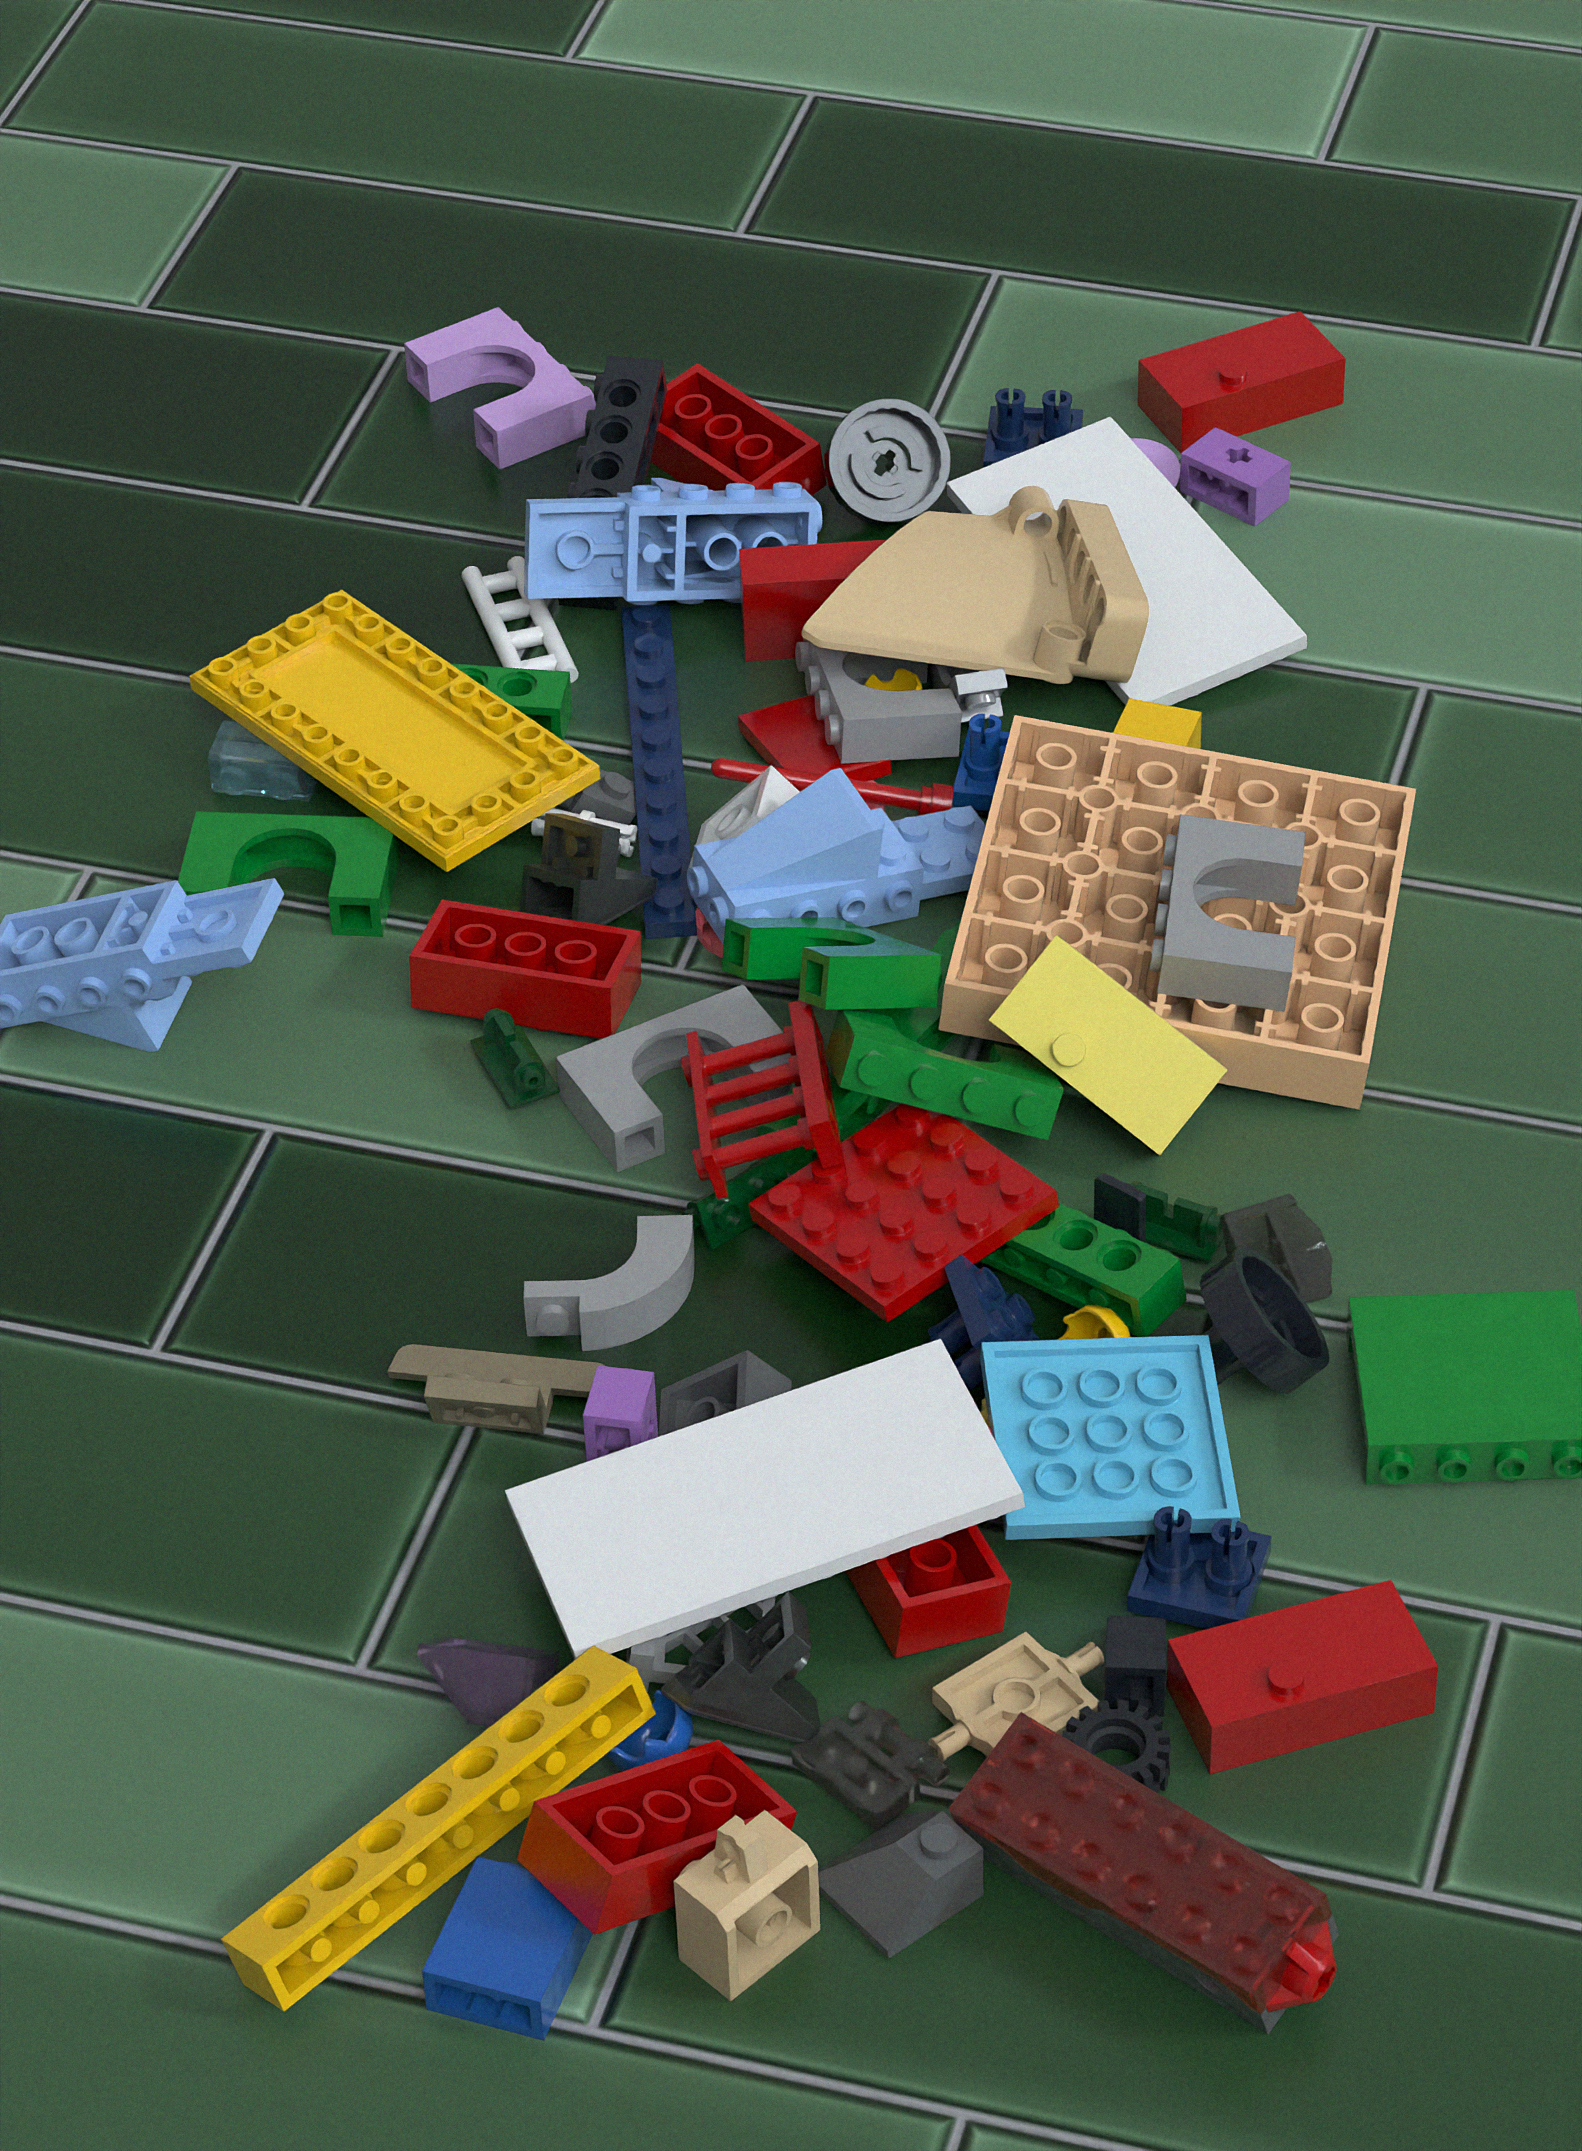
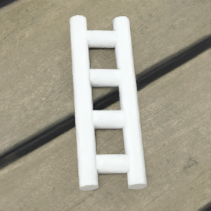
M515 556L508 561L507 567L509 571L483 577L477 567L469 566L465 568L461 575L502 666L508 668L570 672L571 683L578 678V671L544 599H527L524 595L525 559ZM518 589L522 599L495 604L491 594ZM531 616L535 627L508 632L504 622ZM544 644L548 655L521 661L517 650Z

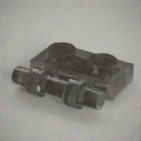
M863 1700L857 1702L849 1713V1720L856 1724V1726L851 1728L835 1715L821 1725V1731L812 1740L800 1742L791 1748L792 1764L876 1831L920 1798V1781L917 1778L923 1777L933 1786L939 1787L947 1780L950 1774V1767L937 1758V1750L922 1738L912 1739L899 1728V1720L883 1708L875 1710ZM885 1747L891 1753H893L894 1756L889 1758L887 1755L881 1752L879 1748Z

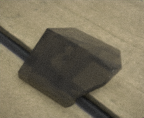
M1291 1194L1223 1214L1220 1220L1227 1256L1239 1247H1248L1257 1251L1284 1274L1306 1304L1328 1298L1332 1294L1331 1273L1333 1258L1320 1228L1297 1206L1298 1203Z

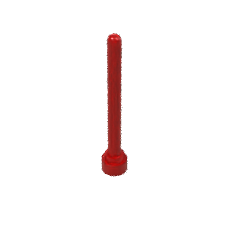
M719 758L712 763L711 772L717 778L751 783L770 766ZM774 767L800 792L823 776L821 774ZM849 779L865 802L917 810V816L949 810L952 806L953 786L932 783L931 787L921 786L919 791Z

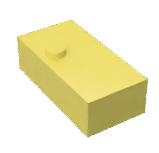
M1058 935L1052 939L989 1019L990 1022L1158 1155L1162 1154L1228 1071L1227 1068Z

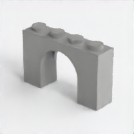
M803 638V642L796 643L795 657L797 669L799 672H805L808 696L814 695L817 719L824 720L826 742L828 745H834L841 763L959 756L962 712L951 688L885 691L864 686L871 674H875L880 680L889 681L893 678L898 668L906 669L918 675L921 683H927L928 663L820 648Z
M1180 814L1177 835L1167 834L1162 865L1172 866V870L1162 869L1158 900L1168 901V905L1158 903L1154 935L1164 936V940L1154 939L1149 969L1150 971L1160 972L1157 994L1285 1012L1293 969L1295 937L1230 927L1208 916L1199 906L1214 899L1227 897L1295 905L1303 863L1305 832Z
M744 984L556 1057L557 1083L560 1089L559 1097L617 1172L665 1153L663 1114L641 1086L660 1072L682 1067L681 1057L689 1055L686 1033L697 1031L705 1055L783 1033ZM788 1053L720 1074L731 1080L789 1063L788 1057L791 1054ZM792 1084L746 1097L745 1099L752 1106L783 1097L789 1092Z

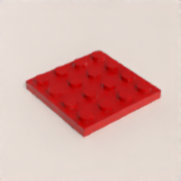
M903 1103L841 1143L844 1163L823 1169L819 1158H817L748 1204L751 1218L755 1223L887 1323L949 1282L944 1267L962 1254L975 1264L1059 1207L1057 1191L958 1120L950 1115Z

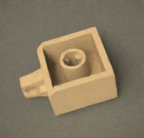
M766 1810L746 1825L744 1820L735 1815L717 1830L715 1849L701 1860H694L686 1865L678 1878L674 1880L679 1959L729 2001L735 1999L820 1931L818 1861L804 1840Z

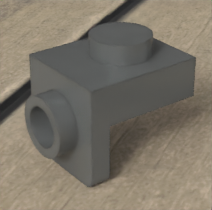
M600 769V780L557 806L559 810L580 814L583 810L595 813V816L602 819L629 825L636 815L634 782L626 779L619 773Z

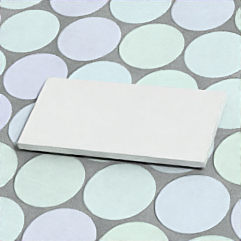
M1111 417L946 483L947 496L963 514L994 515L1009 506V501L1013 494L1026 486L1043 488L1049 494L1055 510H1058L1063 499L1104 504L1109 507L1149 603L1147 628L1128 683L1105 681L1125 705L1129 698L1170 706L1307 648V635ZM1043 512L1033 513L1026 520L1038 518Z
M941 1339L505 1490L510 1510L575 1660L593 1645L612 1654L1025 1507L1023 1492Z

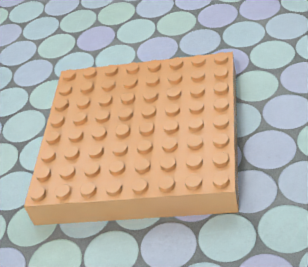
M1014 715L944 984L939 1030L1021 1046L990 1022L989 1019L1052 939L1058 935L1227 1068L1228 1071L1218 1083L1360 1110L1372 1052L1416 789ZM1180 814L1305 832L1303 863L1295 905L1227 897L1214 899L1199 906L1208 916L1230 927L1295 937L1293 969L1285 1012L1157 994L1160 972L1150 971L1149 969L1154 939L1164 940V936L1154 935L1158 903L1168 905V901L1158 900L1162 869L1172 870V866L1162 865L1167 834L1177 835Z

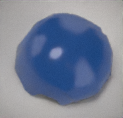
M655 1691V1702L652 1703L656 1714L605 1754V1756L621 1771H626L686 1751L694 1732L690 1713L665 1697L661 1691Z

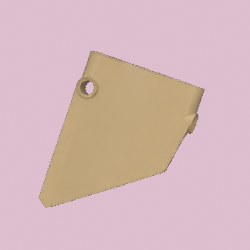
M1026 486L1013 494L1009 501V506L994 515L935 511L923 512L879 546L836 588L806 622L801 635L820 648L979 671L1004 668L1007 675L1042 679L1055 684L1070 683L1074 676L1128 683L1147 628L1149 603L1107 505L1063 499L1058 510H1055L1049 494L1043 488ZM1043 512L1038 518L1026 520L1033 513Z

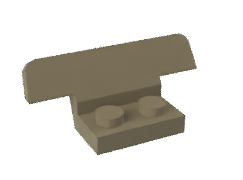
M411 1344L403 1346L397 1351L387 1373L389 1378L426 1382L424 1398L433 1423L544 1434L554 1395L588 1398L597 1366L605 1365L596 1362Z

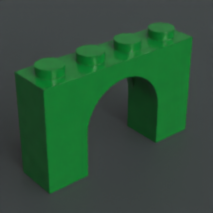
M196 811L178 883L188 896L247 884L257 876L277 868H312L332 878L328 894L332 935L383 937L400 860L399 840L397 836L370 817Z
M835 917L725 919L722 971L746 980L800 979L799 1000L824 1010L937 1007L938 990L941 987L943 978L940 966L941 954Z
M861 1009L838 1010L825 1053L837 1083L841 1088L1044 1140L1049 1139L1064 1090L1054 1072L1031 1053L993 1044L988 1062L958 1058L924 1047L906 1038L898 1031L891 1017Z

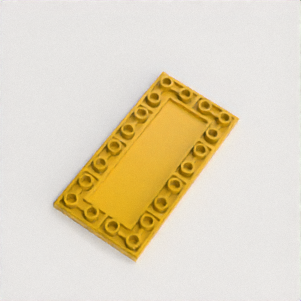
M343 590L327 595L321 602L299 614L288 617L284 623L262 635L251 638L245 645L224 657L212 660L208 666L190 675L191 690L446 872L600 780V767L597 763Z

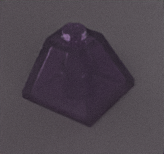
M443 1636L419 1643L417 1656L469 1724L484 1725L487 1730L555 1676L559 1664L560 1651Z

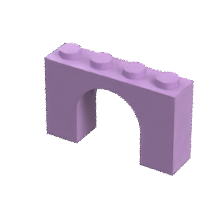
M499 307L404 343L407 380L429 402L483 383H509L523 388L514 394L473 409L476 447L499 469L585 436L588 410H595L596 406L592 391L589 387L583 386L577 381L564 364H559L547 353L540 342H535L517 321H513Z

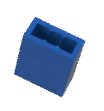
M477 1856L422 1970L426 2008L430 2011L544 2041L593 1933L527 1869L512 1862H497Z

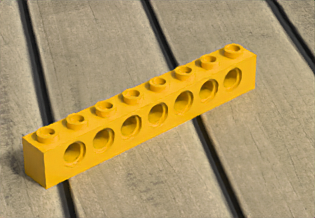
M593 1645L221 1938L243 1985L282 2011H286L477 1858V1856L527 1818L531 1813L535 1800L558 1793L647 1722L656 1713L637 1668Z

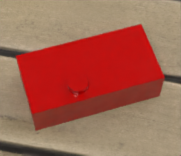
M1299 311L1138 360L1137 405L1172 445L1182 453L1215 427L1238 437L1343 404L1346 358Z
M695 364L666 384L667 394L650 462L681 483L699 484L707 486L709 490L722 491L726 490V485L732 483L751 484L755 486V490L773 489V484L792 482L802 485V489H805L811 496L827 485L821 446L818 441L700 364Z
M886 540L739 549L741 616L745 662L796 659V643L803 642L801 633L804 623L811 618L836 588Z
M441 900L409 955L411 1008L484 1019L485 1014L489 1010L499 1008L511 1014L514 1019V1025L519 1024L520 1026L531 1027L538 1031L551 1030L593 1038H606L616 1033L641 985V931Z
M977 1525L845 1571L895 1658L1003 1632L1011 1581Z
M1392 1580L1169 1639L1166 1687L1209 1774H1214L1432 1714L1435 1709L1438 1664Z
M716 1740L535 1800L517 1860L596 1935L674 1907V1880L678 1878L686 1865L694 1860H701L715 1849L717 1830L735 1815L744 1820L746 1825L766 1810L788 1829L792 1830L797 1811L720 1740Z

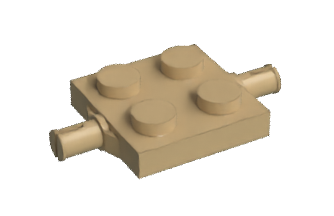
M1024 1632L932 1688V1704L954 1726L928 1740L933 1756H937V1760L943 1762L947 1757L968 1745L980 1750L1000 1769L997 1760L1025 1722L1061 1743L1062 1732L1066 1731V1723L1072 1716L1079 1720L1080 1709L1088 1705L1093 1713L1097 1712V1705L1100 1701L1082 1685L1079 1677L1104 1663L1101 1650L1098 1646L1095 1647L1093 1642H1089L1083 1648L1064 1658L1044 1649L1027 1632Z

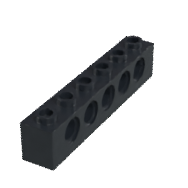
M619 356L607 357L604 374H597L595 378L594 400L596 406L595 410H588L586 415L585 436L588 439L586 446H579L576 472L579 476L577 483H570L567 498L617 497V493L632 492L633 486L645 485L667 394L663 360ZM618 597L558 598L559 605L615 610Z

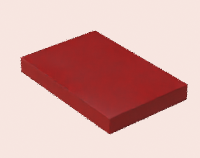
M814 695L738 715L739 731L770 766L825 775L830 770L841 768L848 779L864 782L891 774V759L874 762L841 763L834 745H828L826 742L824 720L817 719Z

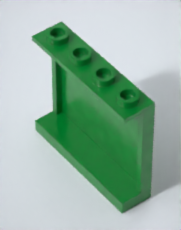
M1574 1290L1349 1297L1346 1338L1348 1352H1353L1367 1453L1366 1485L1582 1478V1330Z

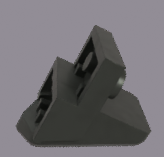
M545 813L541 864H524L519 912L606 925L652 898L657 889V878L617 867V862L620 858V829L566 814Z
M787 1592L748 1633L729 1618L689 1658V1665L675 1673L664 1684L661 1693L686 1712L792 1742L800 1743L812 1740L821 1731L817 1700L809 1690L794 1678L810 1658L808 1651L811 1649L806 1607L791 1593Z

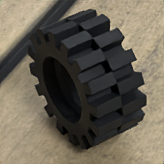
M1108 1700L1098 1702L1096 1713H1093L1087 1705L1079 1710V1720L1072 1716L1066 1723V1731L1062 1732L1061 1744L1078 1754L1099 1775L1144 1801L1145 1798L1150 1804H1154L1159 1799V1790L1165 1792L1168 1785V1776H1170V1734L1168 1729L1163 1730V1721L1157 1714L1148 1720V1708L1140 1704L1135 1712H1130L1129 1701L1119 1700L1118 1709H1110ZM1119 1749L1134 1754L1138 1759L1126 1765L1114 1766L1099 1762L1093 1756L1104 1750Z

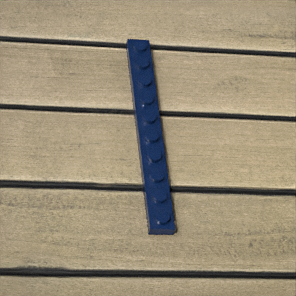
M670 604L622 607L641 874L657 878L655 894L643 903L646 939L697 936L695 901L690 895L687 883V871L691 862Z

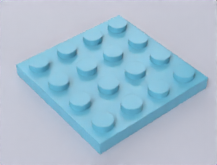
M1209 1335L981 1343L980 1362L989 1427L992 1430L993 1438L1023 1492L1025 1502L1024 1508L1002 1515L1005 1540L1155 1535L1154 1515L1159 1509L1167 1506L1174 1507V1523L1176 1524L1180 1508L1190 1513L1192 1517L1190 1533H1211L1213 1525L1221 1519H1232L1231 1532H1235L1236 1523L1240 1521L1241 1517Z

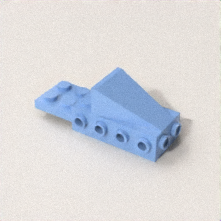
M651 478V485L633 486L632 492L617 493V497L526 499L524 595L527 599L623 596L626 601L635 605H653L657 601L676 600L684 604H699L704 602V599H722L727 602L741 603L739 549L817 544V532H820L822 527L821 506L805 489H802V485L792 482L773 484V489L755 490V486L751 484L732 483L726 485V490L713 491L704 485L684 484L663 478Z
M838 768L830 770L740 836L694 845L693 864L687 871V883L691 897L722 944H724L725 919L835 917L861 927H869L917 917L920 900L969 890L986 825L971 805L891 821L882 808L870 810L843 770Z
M272 878L187 896L178 881L174 880L5 915L0 924V1029L43 1021L147 1052L158 1051L192 984L190 977L197 976L206 971L227 967L239 968L247 963H251L273 920L284 892L276 879Z

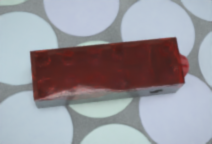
M1020 1712L949 1807L955 1823L983 1848L984 1860L1266 2034L1270 2033L1287 2008L1317 2002L1325 1995L1334 1980L1337 1966L1332 1944L1339 1936V1932L1324 1892Z

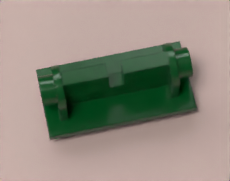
M499 1008L489 1010L484 1016L483 1036L470 1041L510 1109L560 1093L559 1087L519 1024L514 1026V1019L511 1014Z
M781 1154L768 1156L760 1162L755 1161L750 1164L747 1170L727 1181L728 1197L717 1199L715 1191L712 1190L698 1200H692L687 1203V1210L682 1215L693 1216V1231L697 1229L703 1231L709 1250L716 1249L756 1224L751 1218L748 1204L788 1178Z
M1134 1180L1131 1185L1146 1195L1145 1242L1210 1263L1232 1226L1225 1223V1216L1218 1214L1217 1207H1207L1180 1197L1176 1199L1174 1205L1168 1204V1193L1144 1186L1141 1182Z

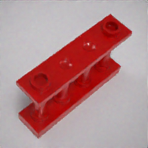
M801 1000L788 1003L792 1025L783 1027V1033L708 1055L704 1053L697 1031L686 1033L689 1055L681 1057V1064L688 1086L690 1088L693 1087L700 1148L693 1149L692 1154L700 1180L710 1179L717 1199L728 1197L725 1176L726 1168L802 1146L805 1147L806 1151L816 1148L823 1169L844 1163L828 1062L825 1055L824 1038L812 1005ZM788 1053L791 1054L788 1057L789 1063L713 1085V1075ZM795 1083L796 1087L793 1088V1094L717 1116L716 1106ZM795 1115H800L801 1117L797 1119L798 1125L727 1146H721L720 1137Z

